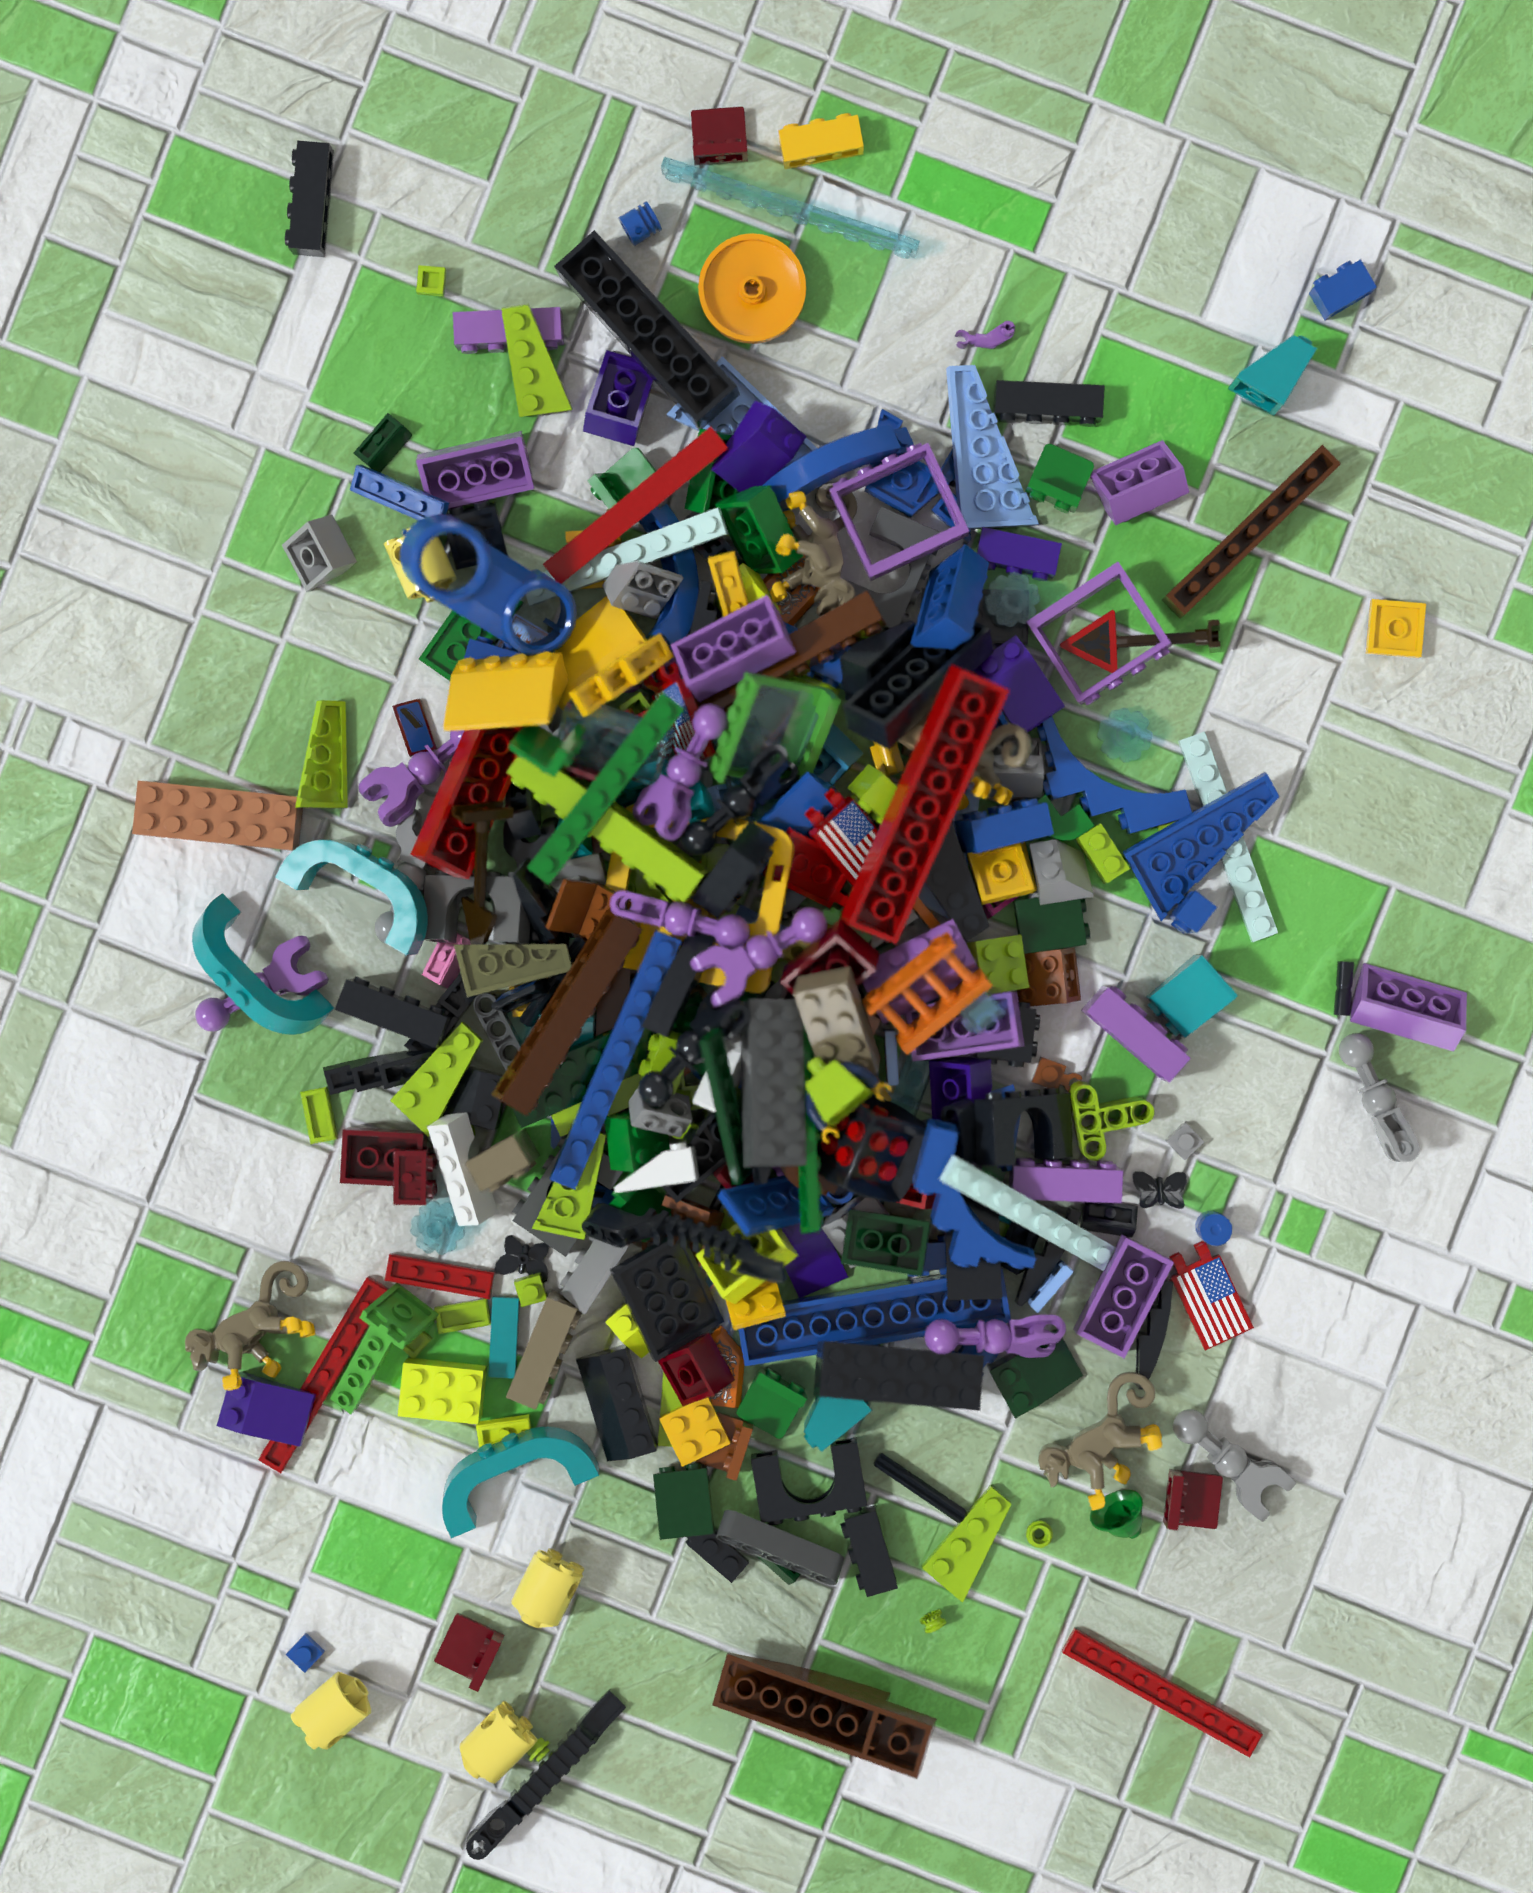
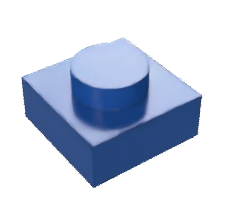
M305 1633L286 1653V1656L305 1673L323 1655L325 1650Z

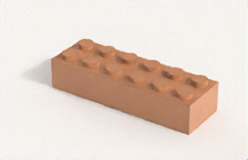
M138 780L132 834L293 851L299 847L303 808H295L297 800L295 796Z

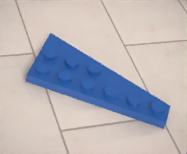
M1266 772L1122 852L1160 921L1168 915L1167 913L1176 903L1178 904L1185 897L1184 895L1215 866L1227 853L1226 850L1244 835V831L1254 821H1257L1280 797Z

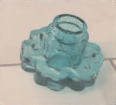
M1011 572L1008 577L998 575L994 581L989 583L988 589L991 594H988L984 601L987 605V612L991 615H996L997 623L1013 627L1017 621L1026 624L1030 618L1036 615V609L1033 605L1040 601L1038 587L1035 584H1029L1027 575Z
M1127 708L1111 711L1108 715V720H1103L1099 724L1097 738L1103 741L1100 747L1101 751L1111 760L1119 757L1123 763L1139 759L1141 751L1149 749L1151 745L1150 741L1153 734L1150 730L1146 729L1149 725V720L1143 717L1140 711H1134L1131 714Z
M433 1200L427 1205H422L419 1208V1215L414 1216L411 1220L410 1232L413 1236L418 1237L416 1246L423 1249L427 1254L435 1250L440 1255L453 1251L457 1247V1241L465 1236V1226H458L450 1202L440 1205L437 1201Z

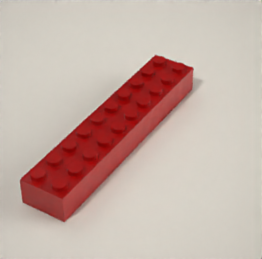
M951 664L840 915V918L847 925L897 944L1008 696L1009 689Z

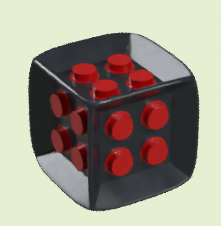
M872 1094L835 1125L839 1130V1138L836 1137L834 1132H827L826 1135L829 1137L830 1143H825L822 1138L823 1131L819 1130L816 1154L820 1157V1170L817 1173L832 1184L844 1188L853 1194L885 1202H900L913 1183L912 1178L927 1125L901 1106L887 1100H880L875 1094Z

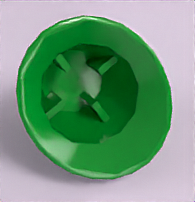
M1131 1489L1112 1492L1105 1496L1103 1508L1091 1510L1090 1522L1096 1529L1109 1532L1115 1537L1134 1539L1141 1533L1143 1499L1137 1491Z

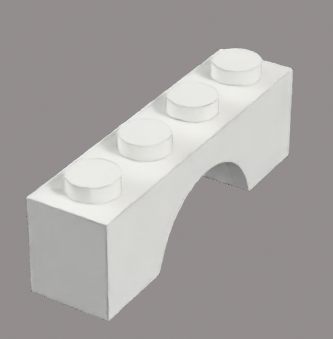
M467 1112L447 1114L428 1125L427 1128L458 1226L481 1224L496 1214L498 1210L492 1192L490 1193L488 1188L481 1192L465 1165L468 1161L470 1145L475 1138Z

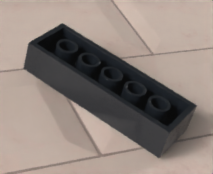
M974 622V633L971 639L966 643L962 642L954 649L915 647L910 643L843 705L847 728L890 750L931 711L951 664L972 673L993 653L990 628Z
M818 1341L813 1396L980 1411L984 1356L961 1353L938 1354L928 1350Z

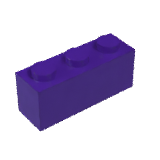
M982 527L976 553L989 562L988 570L995 571V568L998 567L1006 569V573L1010 575L1021 576L1022 573L1032 574V579L1048 581V578L1053 579L1056 574L1062 543Z

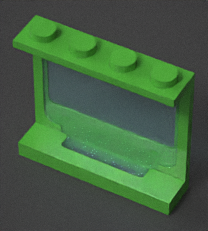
M745 672L743 680L738 684L733 706L728 711L726 731H723L719 737L715 754L710 759L709 772L719 783H724L726 775L741 778L746 774L751 762L768 746L778 744L786 749L790 761L797 766L800 773L799 780L807 772L813 774L841 699L829 688ZM773 755L770 758V764L774 765L778 762L781 755ZM785 770L779 778L787 779L791 775V771Z

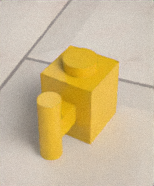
M873 742L874 746L869 747L874 767L886 777L904 772L905 768L897 743L889 750Z

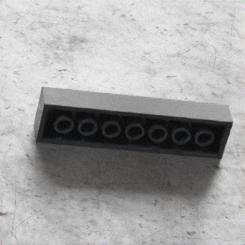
M595 230L554 266L559 277L698 429H703L740 396L737 385Z

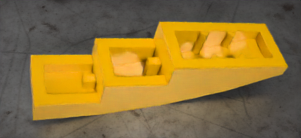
M660 633L656 634L571 691L569 695L583 717L590 715L630 686L641 682L674 656Z

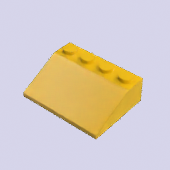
M607 596L576 620L574 630L569 639L558 650L552 652L562 654L569 680L558 705L567 718L575 722L583 716L569 693L605 667L647 641L646 636L627 610L611 606Z
M542 652L530 656L516 654L511 657L490 656L485 659L464 658L459 660L451 674L443 725L444 731L549 724L569 681L562 654Z

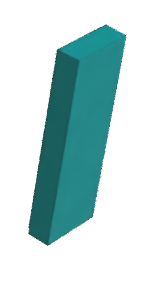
M492 1297L488 1377L514 1378L517 1368L519 1297Z

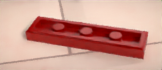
M390 1253L385 1281L490 1299L495 1272Z

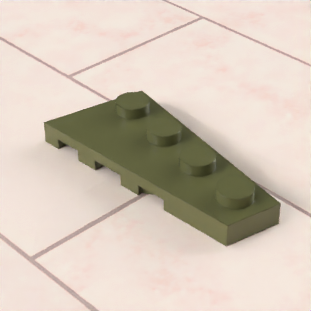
M567 944L454 945L467 997L566 973L572 966Z

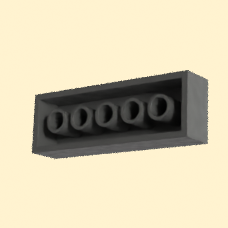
M749 999L743 1001L751 1012L749 1022L741 1030L744 1167L806 1165L803 1020L796 1000Z

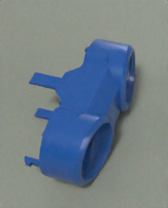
M435 514L420 519L408 531L405 529L402 531L401 534L404 535L400 549L402 569L409 581L429 597L439 601L525 655H537L542 652L552 653L563 646L571 636L576 623L577 610L574 598L569 590L540 570L530 571L490 546L477 530L463 521L450 515ZM454 532L464 535L474 544L478 554V567L474 577L468 584L462 588L448 591L433 586L426 579L421 561L425 547L434 537L443 533ZM532 590H550L557 594L560 599L558 622L555 624L553 621L545 618L543 622L553 628V630L539 641L526 643L517 636L513 629L512 617L515 607L520 599Z

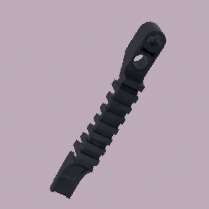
M597 1203L582 1223V1229L588 1236L618 1248H624L626 1244L650 1237L653 1238V1244L659 1246L667 1235V1245L673 1247L680 1238L681 1248L687 1249L689 1244L693 1242L692 1251L699 1253L703 1246L705 1257L710 1258L715 1252L714 1262L721 1264L724 1260L725 1271L731 1272L739 1260L742 1263L737 1269V1273L777 1283H784L786 1280L783 1268L784 1262L758 1254L752 1248L750 1239H744L739 1233L731 1235L730 1231L726 1229L722 1232L718 1231V1227L713 1225L708 1228L705 1223L700 1221L698 1224H695L693 1219L690 1218L682 1220L681 1216L674 1214L673 1217L669 1216V1212L664 1210L657 1214L656 1209L650 1207L645 1215L637 1216L604 1203Z
M610 1690L576 1723L577 1729L575 1731L571 1728L567 1732V1739L565 1741L561 1739L557 1744L558 1749L556 1751L552 1750L548 1754V1759L546 1761L543 1760L539 1764V1769L537 1771L533 1770L529 1774V1780L526 1781L524 1779L518 1791L514 1789L507 1801H503L489 1812L470 1832L466 1841V1850L472 1859L481 1860L488 1856L513 1827L519 1825L523 1821V1817L533 1811L535 1805L538 1806L545 1794L548 1795L552 1791L551 1788L561 1781V1777L570 1772V1768L580 1761V1757L583 1754H587L592 1744L597 1742L608 1726L622 1713L626 1706ZM493 1819H502L505 1823L504 1827L500 1830L492 1829L490 1823ZM474 1840L478 1843L483 1840V1848L478 1846L474 1849Z

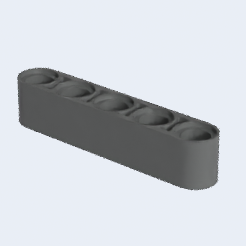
M483 993L475 998L473 1004L474 1011L506 1071L513 1061L506 1057V1047L513 1045L519 1051L523 1044L506 1012L494 1009L490 1012H485L481 1009L480 1003L483 998L488 997L493 1002L498 998L493 993ZM496 1021L503 1022L506 1027V1032L502 1036H497L493 1032V1025Z
M732 1510L724 1511L716 1535L718 1540L828 1585L837 1584L845 1559L837 1552Z

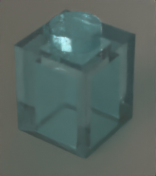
M984 992L960 1012L964 1017L961 1020L963 1025L970 1033L975 1031L976 1034H983L1007 1014L990 992Z

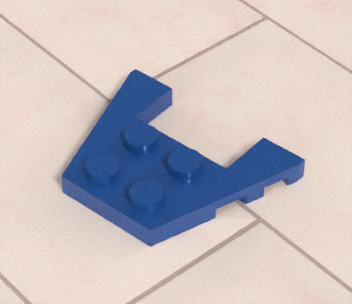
M882 409L877 427L891 424L892 429L900 428L903 420ZM953 449L941 467L948 486L955 480ZM882 461L871 463L870 465L872 468L881 465ZM920 461L865 486L864 491L910 518L940 493L927 465Z

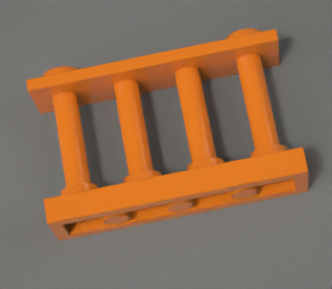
M948 932L933 939L930 946L878 988L870 990L862 1000L870 1016L880 1010L896 1027L899 1033L895 1037L901 1049L907 1055L993 987L987 975L980 967L976 971L970 972L952 952L957 946ZM942 958L963 979L953 989H949L931 970V967ZM921 975L941 996L940 1000L929 1007L909 986ZM899 993L920 1013V1016L909 1024L888 1004Z

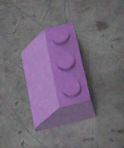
M1163 440L1092 471L1090 475L1103 507L1115 525L1126 522L1133 517L1151 511L1158 506L1189 493L1184 467Z

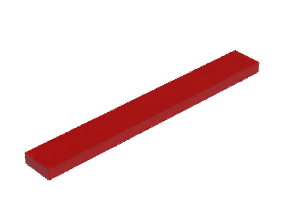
M712 426L709 427L542 565L557 582L562 584L728 449V447Z
M369 1276L365 1279L300 1388L301 1390L316 1394L306 1432L369 1328V1325L360 1319L363 1310L389 1289ZM269 1440L258 1460L281 1474L298 1446Z
M1075 1627L1062 1649V1653L1249 1758L1263 1735L1261 1731Z

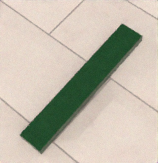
M712 1028L699 1042L732 1185H741L752 1173V1168L744 1167L743 1123L721 1028Z

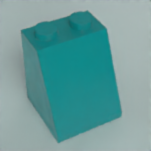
M1292 335L1239 372L1228 389L1274 416L1286 402L1317 348L1312 346L1313 343L1308 338L1301 335L1298 337Z
M1193 955L1146 996L1150 1001L1147 1005L1157 1017L1162 1015L1168 1023L1165 1024V1027L1174 1037L1180 1035L1182 1038L1189 1036L1238 997L1203 955Z
M816 1396L804 1420L805 1440L813 1449L818 1447L821 1452L824 1451L872 1411L871 1401Z

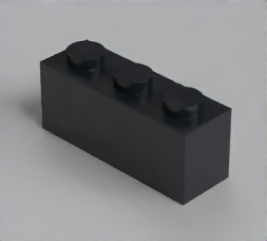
M875 1505L862 1508L863 1510L859 1512L845 1513V1522L840 1523L844 1538H850L852 1548L848 1549L852 1565L857 1564L860 1573L856 1574L859 1590L865 1589L867 1597L898 1589Z

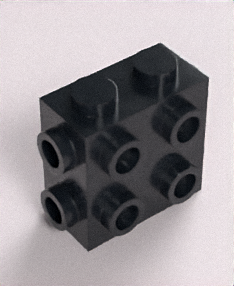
M1018 1002L1025 1046L976 1053V1057L991 1059V1064L997 1065L998 1060L1008 1061V1066L1024 1067L1025 1062L1031 1063L1032 1057L1036 1058L1038 1048V1042L1033 1041L1034 1030L1039 1031L1040 1015L1036 1014V1009L1030 1008V1003Z

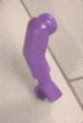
M1005 321L987 334L975 333V335H970L965 330H958L955 337L962 336L966 341H958L956 345L960 349L967 347L968 344H972L974 347L994 349L1013 337L1015 325L1011 321Z

